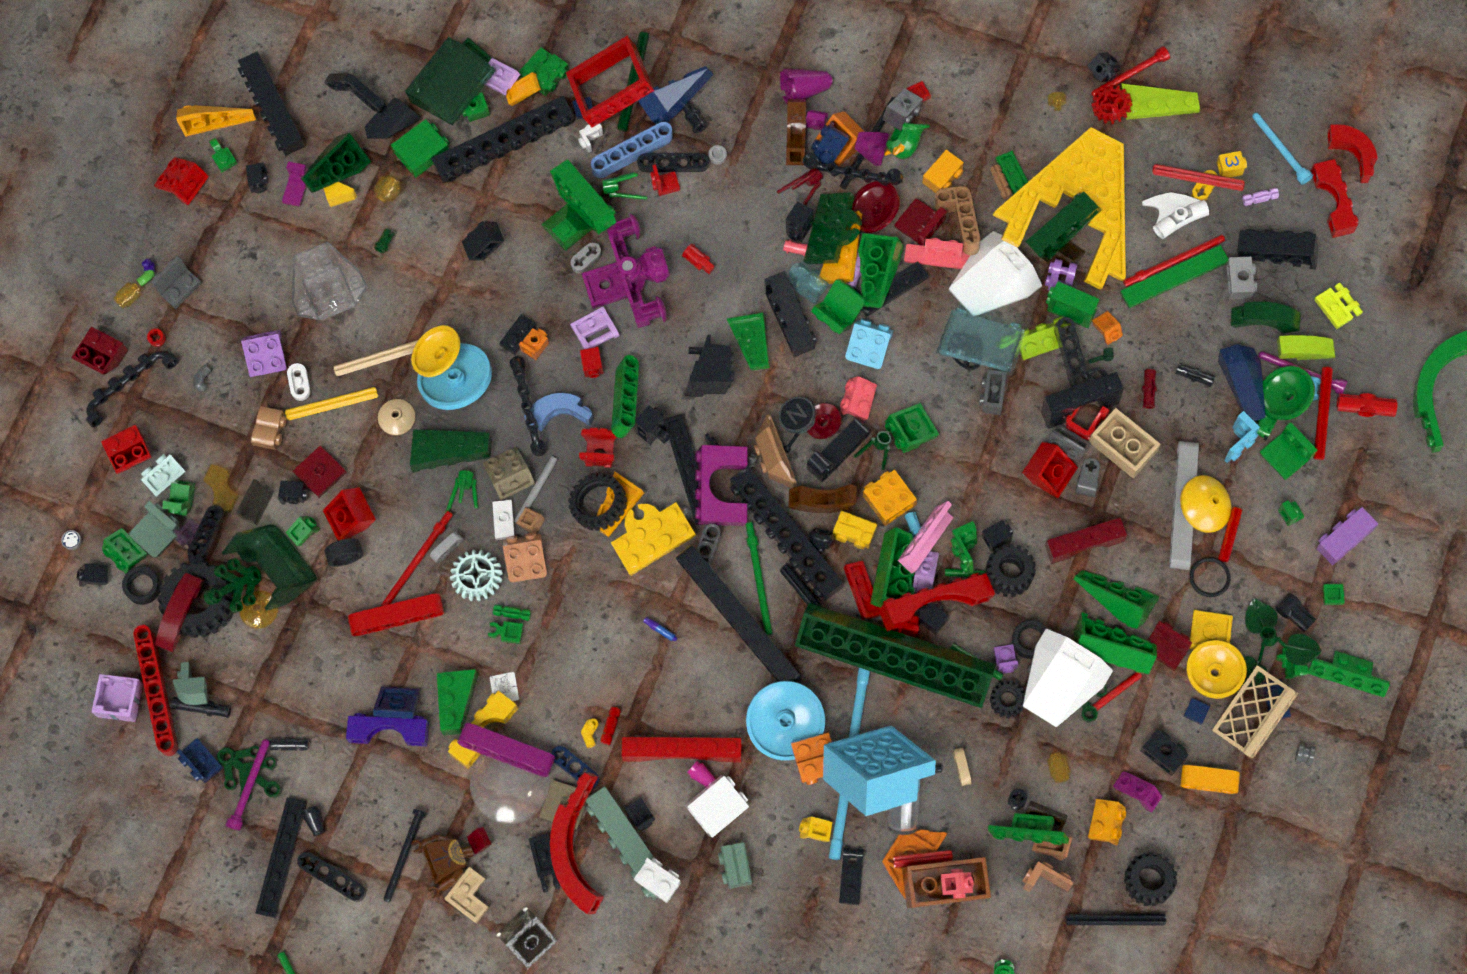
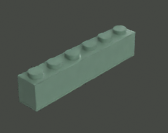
M603 787L587 798V806L585 808L591 817L596 816L598 819L596 825L602 833L606 831L610 838L607 841L613 849L617 847L621 853L618 857L624 865L628 864L632 871L629 873L634 879L645 864L646 858L652 860L654 857L606 787ZM644 887L640 888L646 898L651 897L653 901L658 898Z

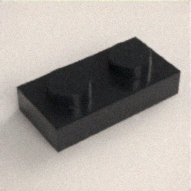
M521 314L500 341V346L516 355L520 350L519 343L525 339L532 328L535 329L537 327L536 323Z

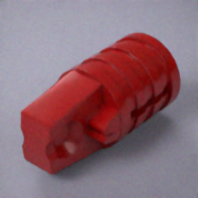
M693 243L683 252L682 257L686 258L699 271L702 269L710 275L714 270V265L709 262L710 258L695 247Z

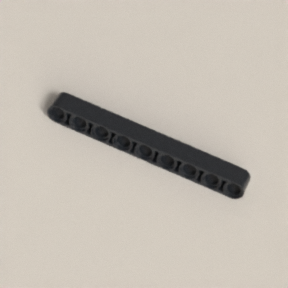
M692 545L675 557L682 568L777 682H798L801 679L797 670Z

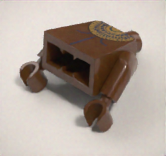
M436 834L423 839L422 842L414 840L411 843L413 846L419 844V848L413 850V852L417 854L423 852L434 883L438 884L437 887L432 886L428 889V892H431L433 889L437 890V894L432 898H439L442 891H446L456 884L463 875V869L467 865L465 859L473 857V850L470 845L461 848L457 839Z

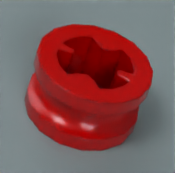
M152 329L147 334V340L152 346L159 347L165 343L166 336L160 329ZM158 334L160 339H156L157 341L155 342L153 336Z

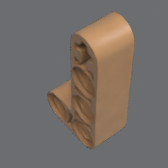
M964 186L938 190L935 194L936 210L942 207L947 211L946 213L955 212L961 243H963V252L967 255H976L979 252L980 235L970 190Z

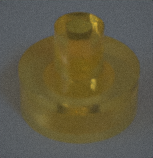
M1054 92L1047 96L1048 105L1054 107V111H1060L1061 106L1066 104L1065 93Z

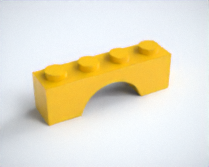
M498 690L496 694L492 693L486 701L487 705L475 713V719L471 724L482 728L494 722L506 724L518 710V707ZM454 739L448 747V753L469 769L481 754L460 746L457 743L458 740Z

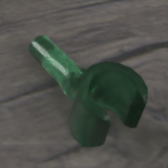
M1113 348L1103 349V355L1088 359V363L1091 364L1102 360L1112 361L1114 358Z

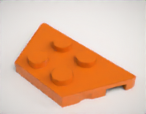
M903 828L883 859L882 864L904 899H906L902 868L904 867L895 868L893 857L935 852L939 849L947 833Z

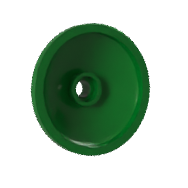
M1295 366L1282 367L1270 373L1263 381L1265 413L1273 419L1282 421L1294 419L1304 413L1311 405L1315 395V385L1311 376L1305 370Z

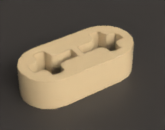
M963 748L954 749L953 757L961 786L971 784V777Z

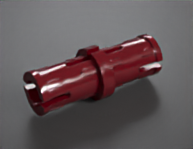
M1154 369L1144 370L1142 392L1143 408L1145 409L1155 408V392H1157V387L1155 386L1156 370Z

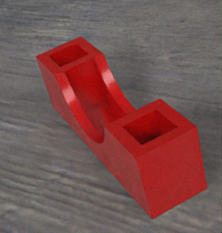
M1335 159L1313 164L1310 172L1313 174L1312 179L1315 188L1329 192L1336 201V210L1329 215L1327 220L1332 238L1354 233L1358 226V218L1353 214V203L1351 198L1347 196V185L1345 181H1342L1341 167L1337 165Z

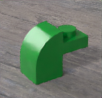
M180 480L172 482L170 497L163 501L162 508L168 509V513L187 516L194 500L195 483Z

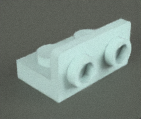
M163 454L155 461L157 464L152 469L149 466L141 473L142 477L140 480L156 497L185 472L170 454L167 456Z

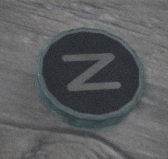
M793 397L781 406L779 421L787 432L801 434L808 431L814 425L816 409L807 398Z

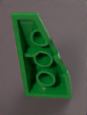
M862 233L858 253L862 278V296L866 299L864 305L866 307L882 308L900 263L904 246L898 237Z
M1085 570L1074 576V580L1119 621L1125 623L1130 628L1138 629L1143 625L1159 599V596L1145 589L1135 587L1134 590L1125 587L1123 582H1109L1106 577Z

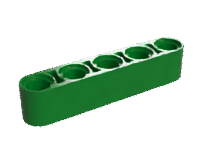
M626 355L616 367L611 430L618 438H624L635 425L639 361L633 355Z

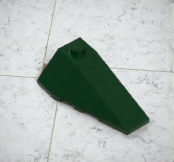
M350 133L337 136L323 150L301 177V180L311 193H314L360 173L371 160Z

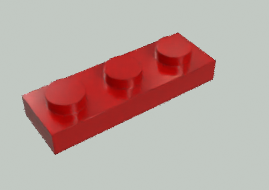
M859 561L846 564L843 568L861 619L867 620L880 617L879 607L870 604L873 587L864 562Z

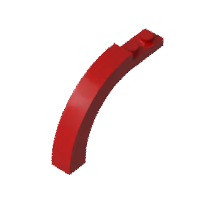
M584 772L577 781L578 786L575 792L569 796L568 804H559L555 813L550 834V854L555 875L565 894L579 909L589 915L597 912L604 896L594 890L584 879L577 866L573 850V833L577 818L598 778L593 773Z

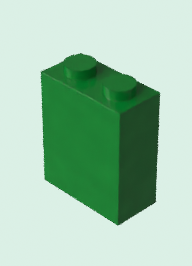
M426 119L391 144L393 153L415 178L433 166L431 158L449 150L448 145H450L445 136L441 137L437 133L439 132L437 127L433 123L430 124Z

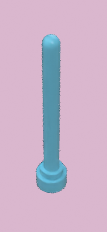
M1254 113L1253 119L1296 171L1297 180L1300 184L1303 185L1310 181L1313 174L1309 169L1306 170L1301 167L1258 113Z

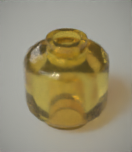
M390 175L381 176L373 188L374 192L377 193L376 198L384 203L387 200L393 202L401 191L400 182Z

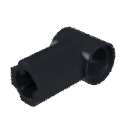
M1288 593L1275 606L1276 611L1282 617L1290 619L1303 632L1316 621V618L1301 606L1300 600L1291 593Z

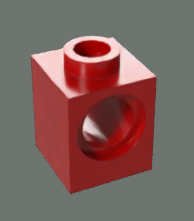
M594 347L580 350L585 378H597L604 374L599 348Z

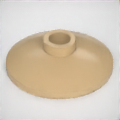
M401 399L386 402L378 413V423L381 429L387 434L394 436L407 433L413 427L416 420V414L412 405ZM394 413H399L398 417H392Z

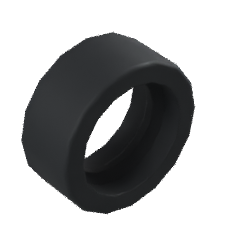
M355 538L336 541L328 545L324 550L328 565L333 567L351 564L363 556L360 541Z
M137 566L125 574L122 580V589L124 594L133 603L146 605L153 602L159 595L160 591L158 589L161 581L152 569L145 566ZM140 575H147L153 582L151 591L143 596L134 595L131 591L132 581Z
M1026 620L1016 626L1012 635V644L1019 656L1033 659L1034 650L1024 649L1020 644L1019 636L1021 632L1029 628L1037 630L1042 636L1047 628L1036 620Z

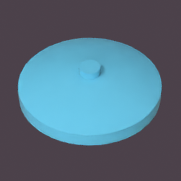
M460 343L459 354L448 370L434 377H423L418 374V389L424 400L435 408L443 410L459 409L473 403L486 391L491 381L492 367L486 354L474 345Z
M793 681L774 682L763 687L752 698L746 713L747 732L755 747L766 756L777 760H794L791 747L792 742L823 734L825 728L824 709L818 697L806 686Z

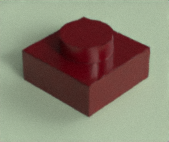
M484 827L477 828L467 836L474 854H479L492 845Z

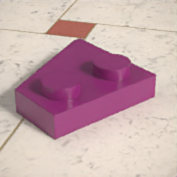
M859 132L855 150L874 166H881L889 134L883 132Z

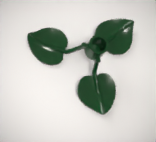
M1255 598L1247 608L1245 624L1251 633H1260L1262 643L1257 662L1253 657H1243L1247 668L1244 683L1257 665L1267 671L1266 667L1260 664L1265 646H1273L1279 642L1284 648H1288L1286 650V658L1294 665L1308 664L1321 654V648L1318 643L1304 634L1291 635L1288 639V645L1285 644L1280 637H1277L1274 628L1278 621L1276 611L1271 606ZM1258 672L1254 678L1256 686L1265 679V675L1261 672Z

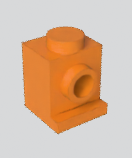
M532 328L525 339L519 343L520 350L534 360H537L549 344L547 334L541 329L536 331Z

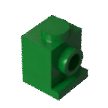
M483 92L477 96L462 100L463 106L460 108L463 117L467 116L469 122L490 116Z

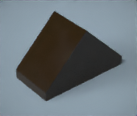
M1069 242L1057 251L1055 259L1063 260L1062 266L1069 268L1070 262L1077 264L1085 254V251Z

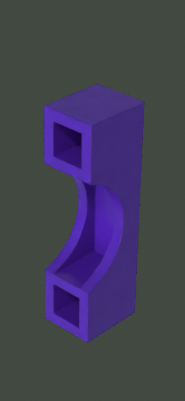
M355 713L354 716H348L346 740L349 743L369 744L375 734L382 730L390 729L402 734L407 746L427 747L429 723L422 716H413V719H402L394 717L384 718L374 715L373 717H366V714Z

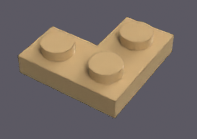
M469 867L444 898L476 924L489 908L474 896L485 882V878Z

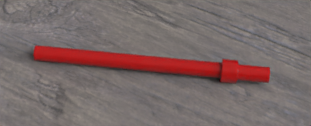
M1220 235L1147 270H1140L1134 276L1123 280V284L1125 287H1128L1136 282H1141L1151 275L1225 242V238L1223 235Z
M446 511L439 523L436 522L432 528V533L381 603V606L392 603L435 540L446 530L445 526L452 518V513Z

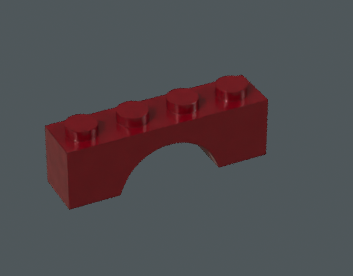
M1121 518L1049 539L1046 541L1045 548L1051 564L1070 559L1087 549L1101 546L1110 547L1123 543L1126 540L1127 534Z

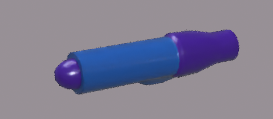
M648 617L644 619L643 622L652 630L670 641H677L676 635L658 622Z

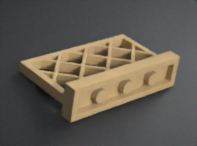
M1257 665L1212 731L1250 758H1254L1299 693ZM1258 672L1265 675L1267 684L1256 686L1254 678ZM1280 685L1284 690L1280 696L1272 697L1270 686ZM1267 687L1269 698L1258 700L1256 688ZM1253 689L1255 700L1244 702V692ZM1270 700V711L1261 713L1259 702ZM1256 703L1258 714L1247 716L1245 705ZM1242 705L1244 717L1233 718V708ZM1259 717L1260 725L1258 728L1249 730L1248 718ZM1245 719L1246 731L1236 732L1234 721ZM1231 722L1233 733L1224 734L1219 728L1223 723ZM1247 733L1248 742L1245 747H1242L1238 744L1236 735Z

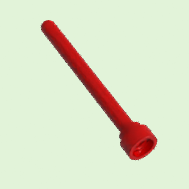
M1164 46L1156 50L1154 56L1122 73L1114 80L1108 81L1094 89L1091 95L1097 97V91L1102 93L1103 87L1108 90L1110 85L1114 87L1156 62L1164 63L1170 59L1168 50Z

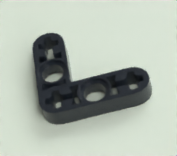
M329 74L324 81L329 88L335 91H351L375 112H382L386 107V104L352 74Z

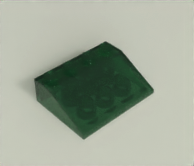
M448 37L408 86L405 93L412 104L453 126L496 72V69L465 45Z

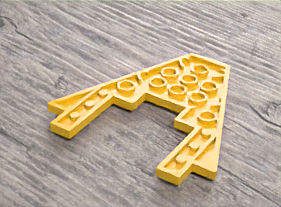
M1091 127L993 213V216L1008 223L1001 240L1018 248L1039 200L1055 208L1059 203L1062 193L1071 198L1083 191L1087 193L1102 209L1088 223V226L1104 234L1084 282L1100 290L1103 288L1108 275L1120 281L1126 278L1124 144Z

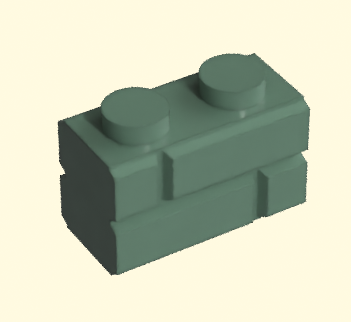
M745 843L722 846V852L718 853L720 865L724 864L725 872H722L723 883L728 884L729 889L752 885Z

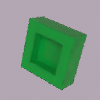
M1323 584L1324 605H1344L1343 584Z

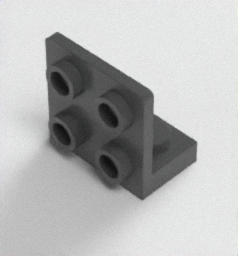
M179 256L169 261L167 267L162 272L157 273L152 281L159 295L174 309H177L202 284L186 268Z

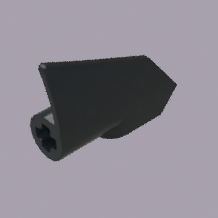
M394 97L382 112H377L364 127L367 139H388L419 121L420 116Z

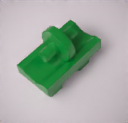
M1282 648V654L1277 655L1276 660L1282 662V668H1285V678L1292 679L1297 676L1307 675L1308 666L1306 664H1292L1286 658V650L1288 648Z

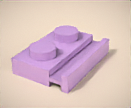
M492 58L482 71V76L478 77L477 80L491 89L506 95V91L513 86L520 74L518 71Z

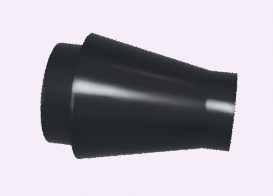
M313 806L303 810L304 816L302 817L312 831L313 836L325 833L321 809L319 810L318 806Z

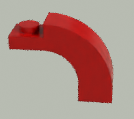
M1338 124L1330 125L1327 131L1328 149H1342L1352 153L1359 163L1360 183H1368L1370 177L1374 174V165L1378 159L1372 141L1363 132L1354 127Z

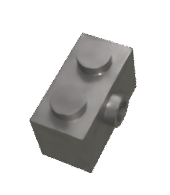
M904 88L887 106L882 120L901 131L904 122L911 123L914 116H919L922 111L921 104L923 99Z

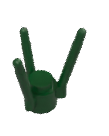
M878 432L875 438H871L854 455V458H857L871 445H874L876 449L884 450L881 467L884 470L890 450L891 435L889 432Z

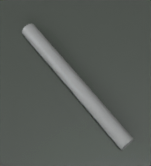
M550 457L516 516L515 523L525 507L530 509L557 462L555 457Z

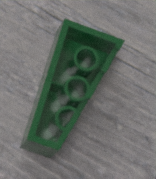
M1084 191L1078 193L1073 197L1072 202L1064 206L1057 215L1025 242L1040 258L1049 262L1056 255L1057 251L1069 243L1102 209Z
M413 429L410 467L414 473L428 468L430 470L444 465L451 466L460 462L488 459L491 454L492 439L489 433Z

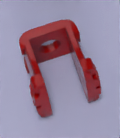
M1084 405L1073 410L1072 414L1067 416L1066 428L1081 438L1090 440L1102 420L1104 421L1109 415L1110 410L1104 406L1099 411L1088 431L1074 423Z
M598 428L582 429L581 436L587 441V452H579V458L584 460L585 467L603 466L604 468H612L614 440L616 439L612 430L608 431L605 428H600V430ZM597 450H603L605 453H595V452H596Z

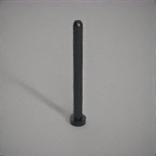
M413 809L412 814H414V818L383 899L385 902L389 903L393 897L412 846L411 843L415 838L421 819L426 817L427 813Z

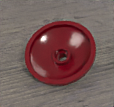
M878 181L871 182L862 187L855 194L851 208L854 212L859 211L862 214L860 231L872 233L890 224L900 206L899 193L890 183L887 186H883Z

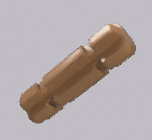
M1000 165L992 166L990 171L992 176H994L999 191H1001L1002 198L1008 199L1012 197V192L1008 188L1009 185L1004 174L1001 172Z

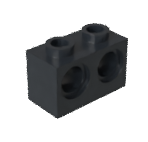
M797 201L786 218V234L790 239L802 242L813 225V209Z

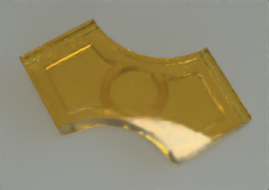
M211 464L203 481L213 490L214 500L212 505L220 506L223 510L231 513L239 495L229 487L228 478L230 472Z

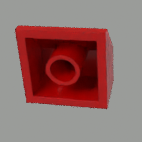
M1042 442L1022 473L1032 484L1059 498L1078 467L1058 445Z
M360 487L341 490L323 509L338 541L348 539L366 530L376 520Z

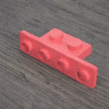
M930 238L925 240V246L907 244L904 262L916 263L918 261L922 265L962 269L970 255L962 251L963 243H959L956 240L941 241L938 238Z

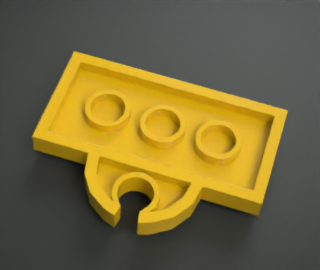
M677 502L661 512L650 504H638V508L644 511V517L641 520L635 519V512L632 509L628 511L625 517L627 533L612 541L611 544L629 575L632 576L697 536Z

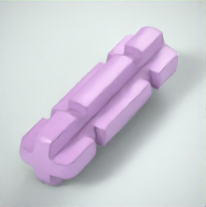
M1277 188L1269 189L1270 191L1263 190L1252 193L1253 195L1247 194L1243 196L1242 201L1244 206L1252 205V203L1257 204L1269 201V199H1277L1279 191Z

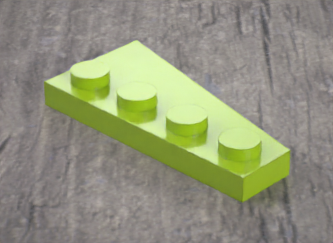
M1130 84L1121 85V90L1126 89L1127 94L1130 93L1133 104L1131 112H1126V120L1200 112L1198 93Z

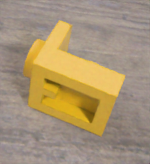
M815 817L803 818L799 826L800 838H811L829 842L832 822Z

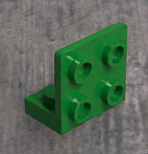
M1290 422L1277 438L1260 451V455L1284 480H1287L1314 457L1317 449Z
M971 521L952 530V538L950 539L953 546L951 547L955 558L959 557L963 573H967L969 576L974 573L973 560L967 550L972 549L977 544L976 526Z

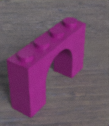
M701 445L699 451L696 450L695 460L698 462V469L695 472V480L698 481V488L695 490V499L698 500V507L695 508V519H698V524L744 526L747 523V504L725 503L718 500L710 490L709 480L711 474L719 469H745L747 467V447Z

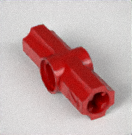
M1363 393L1359 396L1338 394L1336 408L1337 411L1358 413L1362 417H1372L1375 415L1395 417L1398 402L1397 399L1378 398L1370 393Z

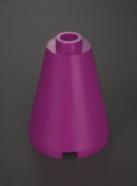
M786 68L780 73V88L785 91L786 96H783L786 104L788 99H807L830 89V85L833 83L832 76L827 71Z

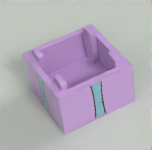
M99 674L92 713L99 718L136 722L143 684L135 678Z

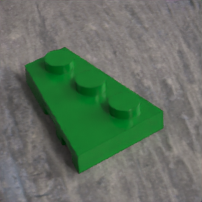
M758 313L727 318L751 371L770 368L764 314Z

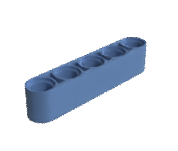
M661 122L595 156L591 160L593 175L596 178H604L637 161L641 154L652 153L669 144L673 139L671 125L667 122ZM668 132L667 135H661L660 133ZM646 140L652 141L649 144L644 143ZM631 148L636 149L634 152L628 151ZM614 157H619V158H620L619 160H616V161H615V160H612V158H614ZM599 165L604 166V167L601 168V169H597V168H596V167L599 166Z

